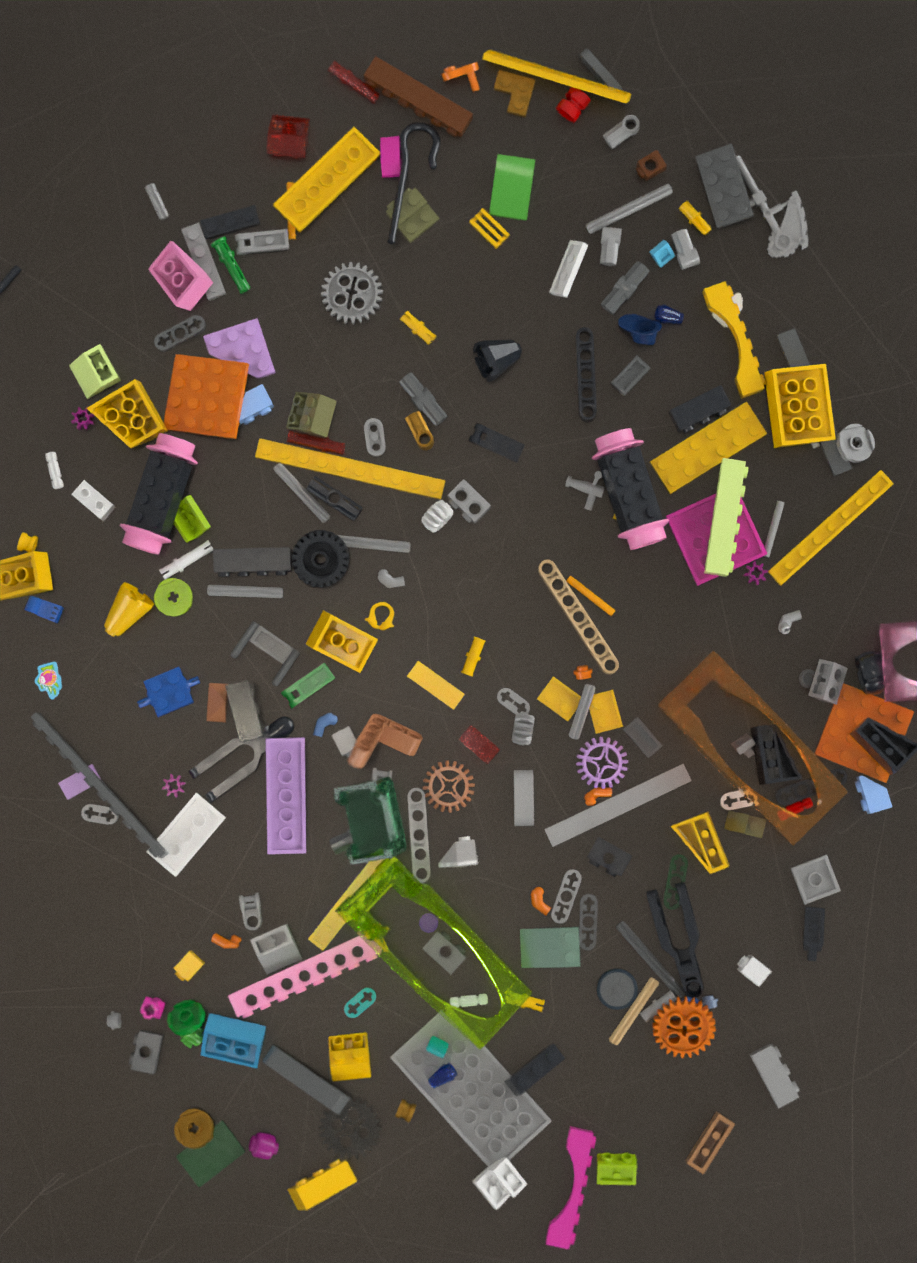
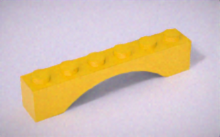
M725 281L705 288L702 293L708 310L726 323L737 343L739 366L735 384L741 399L762 392L766 382L763 374L760 375L757 369L759 362L757 357L752 355V343L750 339H746L744 333L746 332L745 324L738 317V314H740L737 303H733L731 298L733 296L731 286H727Z

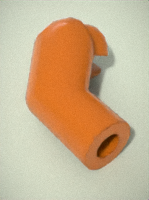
M611 787L592 789L584 797L586 805L593 806L596 804L595 799L598 797H611L612 789Z
M536 887L531 892L532 905L546 916L551 907L543 902L542 895L544 890L541 887Z
M215 933L212 936L211 942L222 948H238L241 938L237 935H232L229 940Z

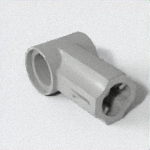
M628 115L622 122L606 132L603 138L609 147L613 149L630 136L635 135L639 130L638 118L634 115ZM628 122H634L636 127L628 129L625 125Z
M602 228L600 264L616 266L622 229Z
M687 229L671 234L680 268L683 270L700 264L696 248H693Z

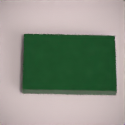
M222 1120L214 1126L213 1139L204 1147L198 1149L187 1147L176 1158L200 1188L245 1153L246 1150Z

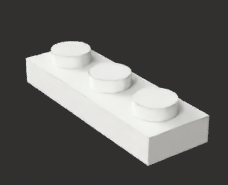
M570 240L549 291L551 294L561 297L568 296L588 247L586 243Z

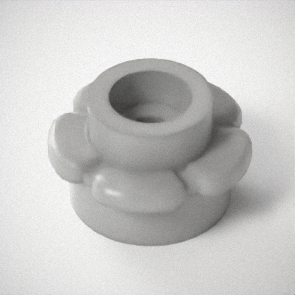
M112 1011L111 1015L107 1016L108 1027H111L112 1030L121 1028L120 1013Z

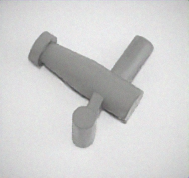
M601 471L595 472L593 483L572 479L571 476L567 478L565 487L569 488L571 486L589 494L584 509L592 511L596 496L602 498L605 487L597 485L598 480L603 477Z

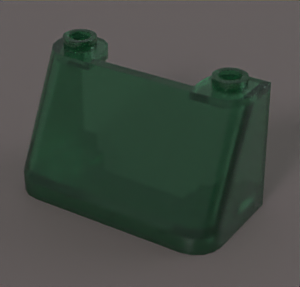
M390 777L373 779L334 789L335 802L340 806H345L353 843L349 845L346 851L350 865L392 858L405 852L406 840L393 781Z

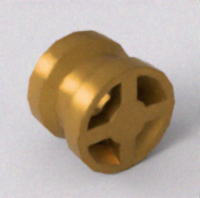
M402 1099L395 1117L403 1118L405 1122L409 1123L417 1105L408 1104L406 1100Z

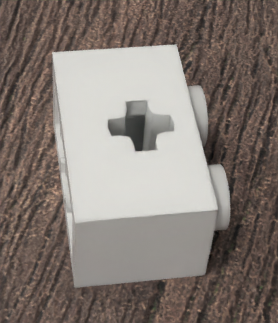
M85 480L72 493L77 500L103 522L116 508Z
M744 955L737 963L739 966L737 970L757 986H760L771 973L767 967L751 955Z

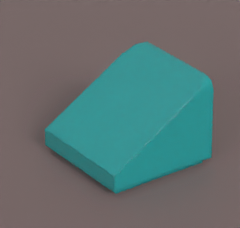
M432 1036L426 1051L444 1058L449 1043Z

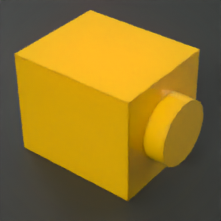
M190 950L173 969L176 970L175 975L180 980L190 981L205 962Z

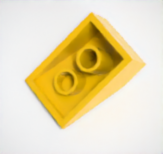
M32 551L0 560V600L53 590L47 552Z
M323 610L306 645L360 673L378 639Z

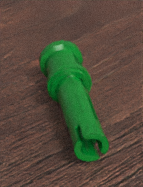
M221 237L214 241L211 246L216 249L219 261L225 264L240 294H242L251 287L235 261V253L230 250L226 242L227 238Z

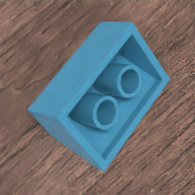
M209 1013L203 1035L201 1056L257 1068L266 1026Z

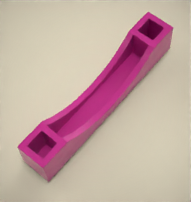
M572 1126L569 1128L566 1147L573 1162V1188L565 1207L549 1222L545 1240L547 1245L569 1249L570 1244H574L576 1233H573L574 1225H578L580 1217L577 1209L578 1206H582L584 1198L581 1190L582 1186L586 1187L588 1175H585L586 1167L590 1168L592 1156H589L590 1148H594L596 1142L593 1131Z

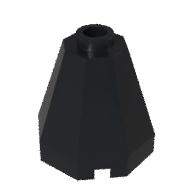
M483 340L475 343L473 354L477 352L478 357L475 358V363L482 377H488L487 381L490 382L497 379L519 360L522 349L519 343H516L514 340Z

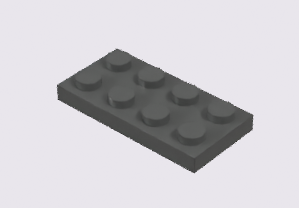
M729 144L695 156L717 228L719 229L754 217L733 145Z

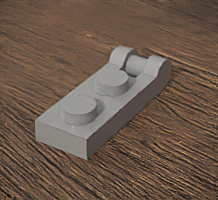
M288 229L235 235V241L238 243V248H236L237 255L290 249ZM250 240L251 246H245V241Z

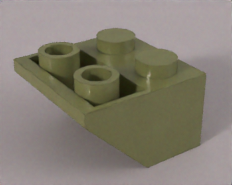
M296 392L286 428L327 438L337 401L321 394Z

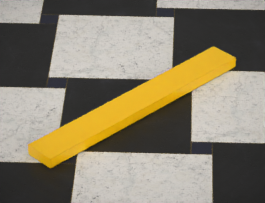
M488 50L483 56V60L619 102L627 103L630 101L631 94L629 92L496 51Z
M880 470L773 566L768 573L781 586L894 483Z

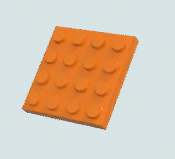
M176 354L164 418L166 429L169 431L237 439L249 364Z
M843 683L837 705L833 704L814 755L887 783L890 774L850 733L861 721L869 717L887 726L890 730L905 736L914 711L874 695H865V692L863 693L862 690Z

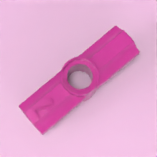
M146 997L140 1010L141 1014L147 1019L153 1017L160 1019L165 1002H162V999L158 997L153 999Z

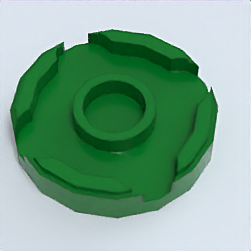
M184 1000L177 1003L173 1007L172 1012H169L167 1016V1024L170 1030L176 1035L183 1036L189 1035L201 1027L205 1020V1011L199 1002Z

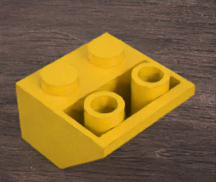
M367 1032L328 1037L332 1081L371 1077Z

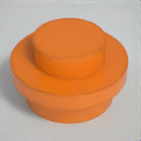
M588 665L577 666V670L573 671L576 679L579 680L591 678V673L593 672L592 668H588Z

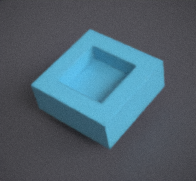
M665 240L649 251L659 267L665 265L675 256Z

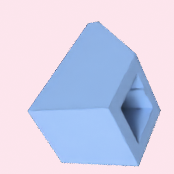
M263 384L245 392L240 424H249L255 420V416L259 414L264 416L272 411L271 408L274 405Z
M864 776L856 777L855 786L857 792H861L863 798L860 800L863 811L871 814L892 807L887 788Z

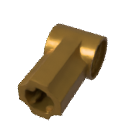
M420 411L414 412L407 416L405 420L419 448L430 450L434 445L433 435ZM428 436L430 441L428 444H422L420 439Z

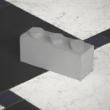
M768 1044L750 1054L778 1108L799 1098L797 1092L800 1090L796 1082H791L788 1075L791 1073L786 1064L782 1065L779 1059L782 1056L777 1046L773 1047L771 1044Z

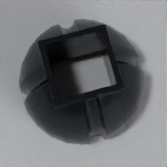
M867 651L855 657L856 668L860 669L857 672L858 679L865 695L880 694L887 690L892 683H895L892 663L886 654L877 651Z

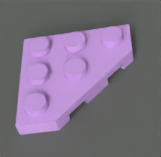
M258 318L203 336L210 356L220 360L248 363V374L257 379L276 373Z

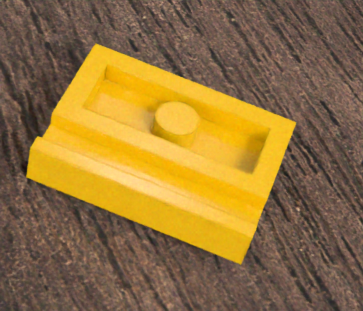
M553 676L537 700L568 722L577 710L581 696Z
M610 690L594 694L589 711L595 733L598 734L623 727L614 691Z

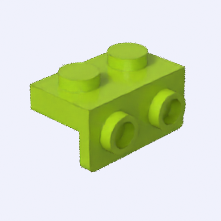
M191 495L181 500L174 525L187 543L200 537L211 526Z

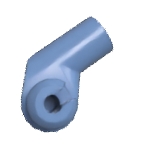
M327 713L318 718L313 735L322 737L326 726L337 723V716Z

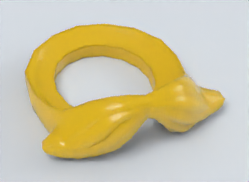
M386 602L376 603L371 607L369 617L365 618V621H368L373 628L380 630L394 627L392 624L394 610ZM379 606H385L389 609L390 615L378 626L375 609Z

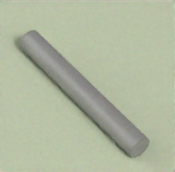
M777 501L764 546L767 555L764 557H770L784 507V502Z

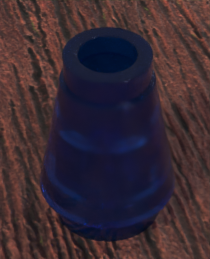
M663 304L662 306H657L654 319L658 320L659 323L682 324L684 313Z
M450 1062L444 1063L428 1079V1082L435 1089L455 1080L458 1074Z

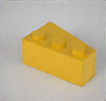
M708 811L671 826L710 874L729 867L728 860Z
M337 1159L329 1164V1168L325 1170L323 1168L312 1173V1177L308 1179L303 1178L296 1182V1185L287 1189L297 1209L307 1210L357 1182L347 1160L340 1161V1159Z

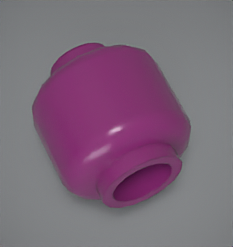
M258 1132L255 1136L251 1137L248 1149L253 1157L269 1160L273 1154H277L279 1144L276 1143L274 1135Z

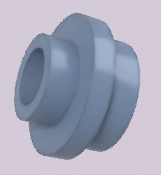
M713 995L702 997V1007L708 1006V1009L718 1006V998H714Z

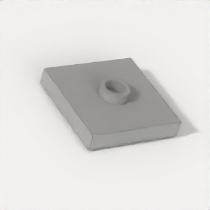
M827 855L790 868L804 905L841 891Z

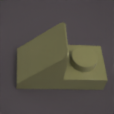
M728 810L724 829L762 838L766 819Z

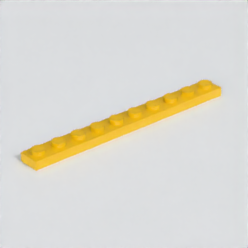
M260 438L255 458L440 500L445 485V480Z

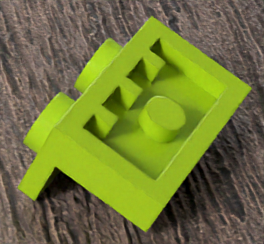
M597 1154V1184L636 1185L637 1162L635 1154Z

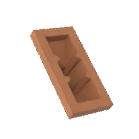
M209 683L207 721L226 722L229 684Z

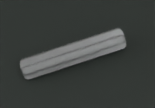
M586 684L569 732V737L578 740L580 738L596 689L593 685Z

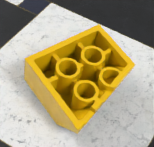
M136 379L86 408L130 448L152 441L158 437L159 433L164 434L168 431L143 385Z

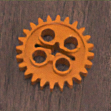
M687 996L684 997L683 1001L677 997V1002L675 1003L670 999V1005L668 1006L663 1003L664 1010L658 1009L657 1013L659 1016H654L655 1023L652 1025L653 1029H655L653 1030V1035L657 1036L655 1038L656 1043H660L661 1049L666 1047L667 1054L673 1051L674 1057L681 1053V1058H684L685 1053H687L691 1058L692 1052L699 1055V1049L706 1051L705 1044L710 1046V1039L715 1038L714 1033H712L716 1032V1027L713 1026L715 1024V1019L712 1018L713 1013L708 1012V1006L702 1007V1001L696 1004L695 998H692L689 1002ZM675 1015L680 1017L677 1020L670 1019L672 1016ZM694 1016L699 1018L697 1021L690 1020ZM674 1033L678 1035L676 1038L669 1037ZM693 1034L698 1036L695 1039L689 1038V1036Z

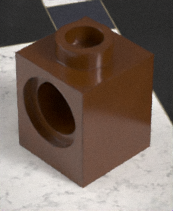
M655 150L637 161L636 171L640 178L644 177L645 181H648L665 171L667 165L658 150ZM652 163L655 169L648 170L645 164Z

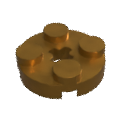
M189 1109L179 1116L180 1118L175 1124L174 1132L177 1140L185 1147L198 1149L204 1147L213 1139L214 1123L206 1112L198 1109ZM192 1124L199 1126L196 1134L190 1132V1129L193 1127Z

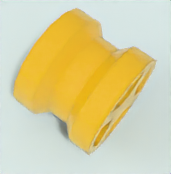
M23 532L19 538L17 550H24L28 553L35 551L38 537H31Z

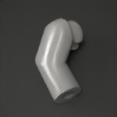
M385 569L378 572L379 582L387 588L405 586L404 576L393 578Z
M800 610L781 617L778 630L782 634H788L792 622L802 619Z

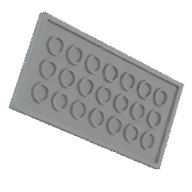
M448 1004L390 1056L395 1064L488 1167L503 1157L510 1160L552 1122L526 1091L520 1096L516 1097L504 1082L511 1074ZM432 1036L449 1043L444 1058L426 1051Z

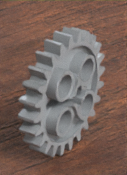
M350 262L347 268L344 263H342L341 270L335 267V274L329 271L331 278H324L328 284L322 285V289L326 291L322 292L321 296L327 297L322 302L323 304H329L325 309L326 311L332 310L331 317L337 314V321L344 318V323L346 324L348 319H351L354 325L355 319L362 323V317L369 320V313L375 315L373 308H380L376 302H382V298L378 295L383 294V290L377 289L382 284L380 282L376 283L379 279L378 275L372 277L373 270L367 272L366 265L361 269L359 263H357L356 267H353L352 262ZM354 277H357V281L354 287L356 294H353L351 308L347 309V305L350 299L348 292H351ZM347 278L350 280V283L347 286H342L340 280ZM366 282L369 286L366 290H360L358 285ZM343 296L346 301L344 304H337L335 302L336 298ZM358 300L364 302V306L360 309L354 307V303Z

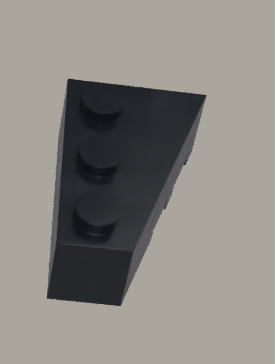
M869 717L861 721L850 733L890 775L896 773L917 752V743Z
M776 724L752 727L751 734L755 742L753 747L759 785L803 779L786 748V744Z

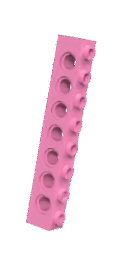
M368 931L228 995V998L236 1016L242 1015L243 1018L254 1014L252 1010L259 1007L260 1010H264L270 1007V1002L276 999L278 1002L289 998L288 994L294 991L296 994L307 990L306 986L309 984L319 985L325 982L323 978L329 975L331 978L342 974L341 970L347 967L349 970L360 966L359 962L364 959L367 962L377 958L376 954L380 951L371 931ZM355 946H360L363 949L362 956L356 957L353 955L352 950ZM342 954L345 956L346 961L343 965H338L335 962L336 955ZM318 963H326L328 966L327 972H319L317 969ZM303 970L310 973V979L307 981H303L300 978V972ZM289 978L292 981L293 985L290 989L282 986L283 979ZM267 986L274 988V996L268 997L265 995L264 990ZM253 994L256 996L257 1003L255 1005H250L247 1002L248 995Z

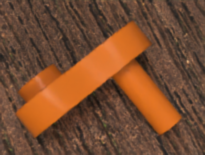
M477 62L455 69V66L445 68V73L441 74L443 81L467 74L472 91L480 89L474 72L479 70Z

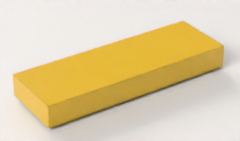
M419 661L407 675L408 678L453 710L465 695Z

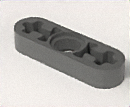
M588 49L579 54L580 60L601 84L622 90L616 79Z
M194 315L158 334L154 339V344L159 351L166 352L202 333L206 328V323L201 316ZM195 320L202 322L199 329L193 327L190 329L192 333L189 334L185 326L186 324L191 327L194 325L193 321ZM179 328L185 330V336L181 339L175 337V331ZM169 333H171L172 338L175 340L174 343H172V340L167 341L166 347L158 345L161 338L164 340L170 338Z
M585 894L580 899L579 945L584 950H591L596 945L598 901L592 894ZM587 897H591V900L594 901V905L590 906V911L594 910V915L590 913L582 914L583 910L587 911V905L583 904ZM587 916L592 917L594 920V924L589 928L584 927L582 923L583 919ZM582 929L586 931L594 930V934L589 933V938L593 940L589 947L582 943V939H586V933L582 934Z

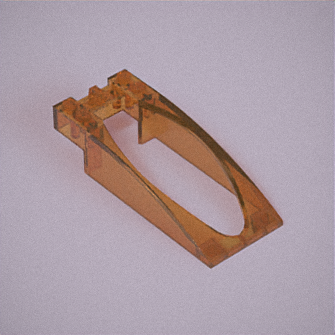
M714 650L658 704V707L685 734L684 736L792 846L848 793L844 786L804 742ZM712 680L726 693V697L729 698L731 695H734L764 713L790 739L803 759L816 789L818 803L813 813L810 815H798L772 803L745 784L723 761L708 738L700 718L687 706Z

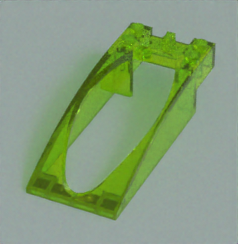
M387 855L375 868L376 871L335 912L412 989L473 1045L481 1050L528 999L532 992L428 884L420 883L395 856ZM391 887L401 897L411 900L434 913L466 942L485 968L498 992L501 1009L496 1016L489 1018L479 1017L441 1000L430 993L391 953L383 939L389 928L380 925L368 912Z

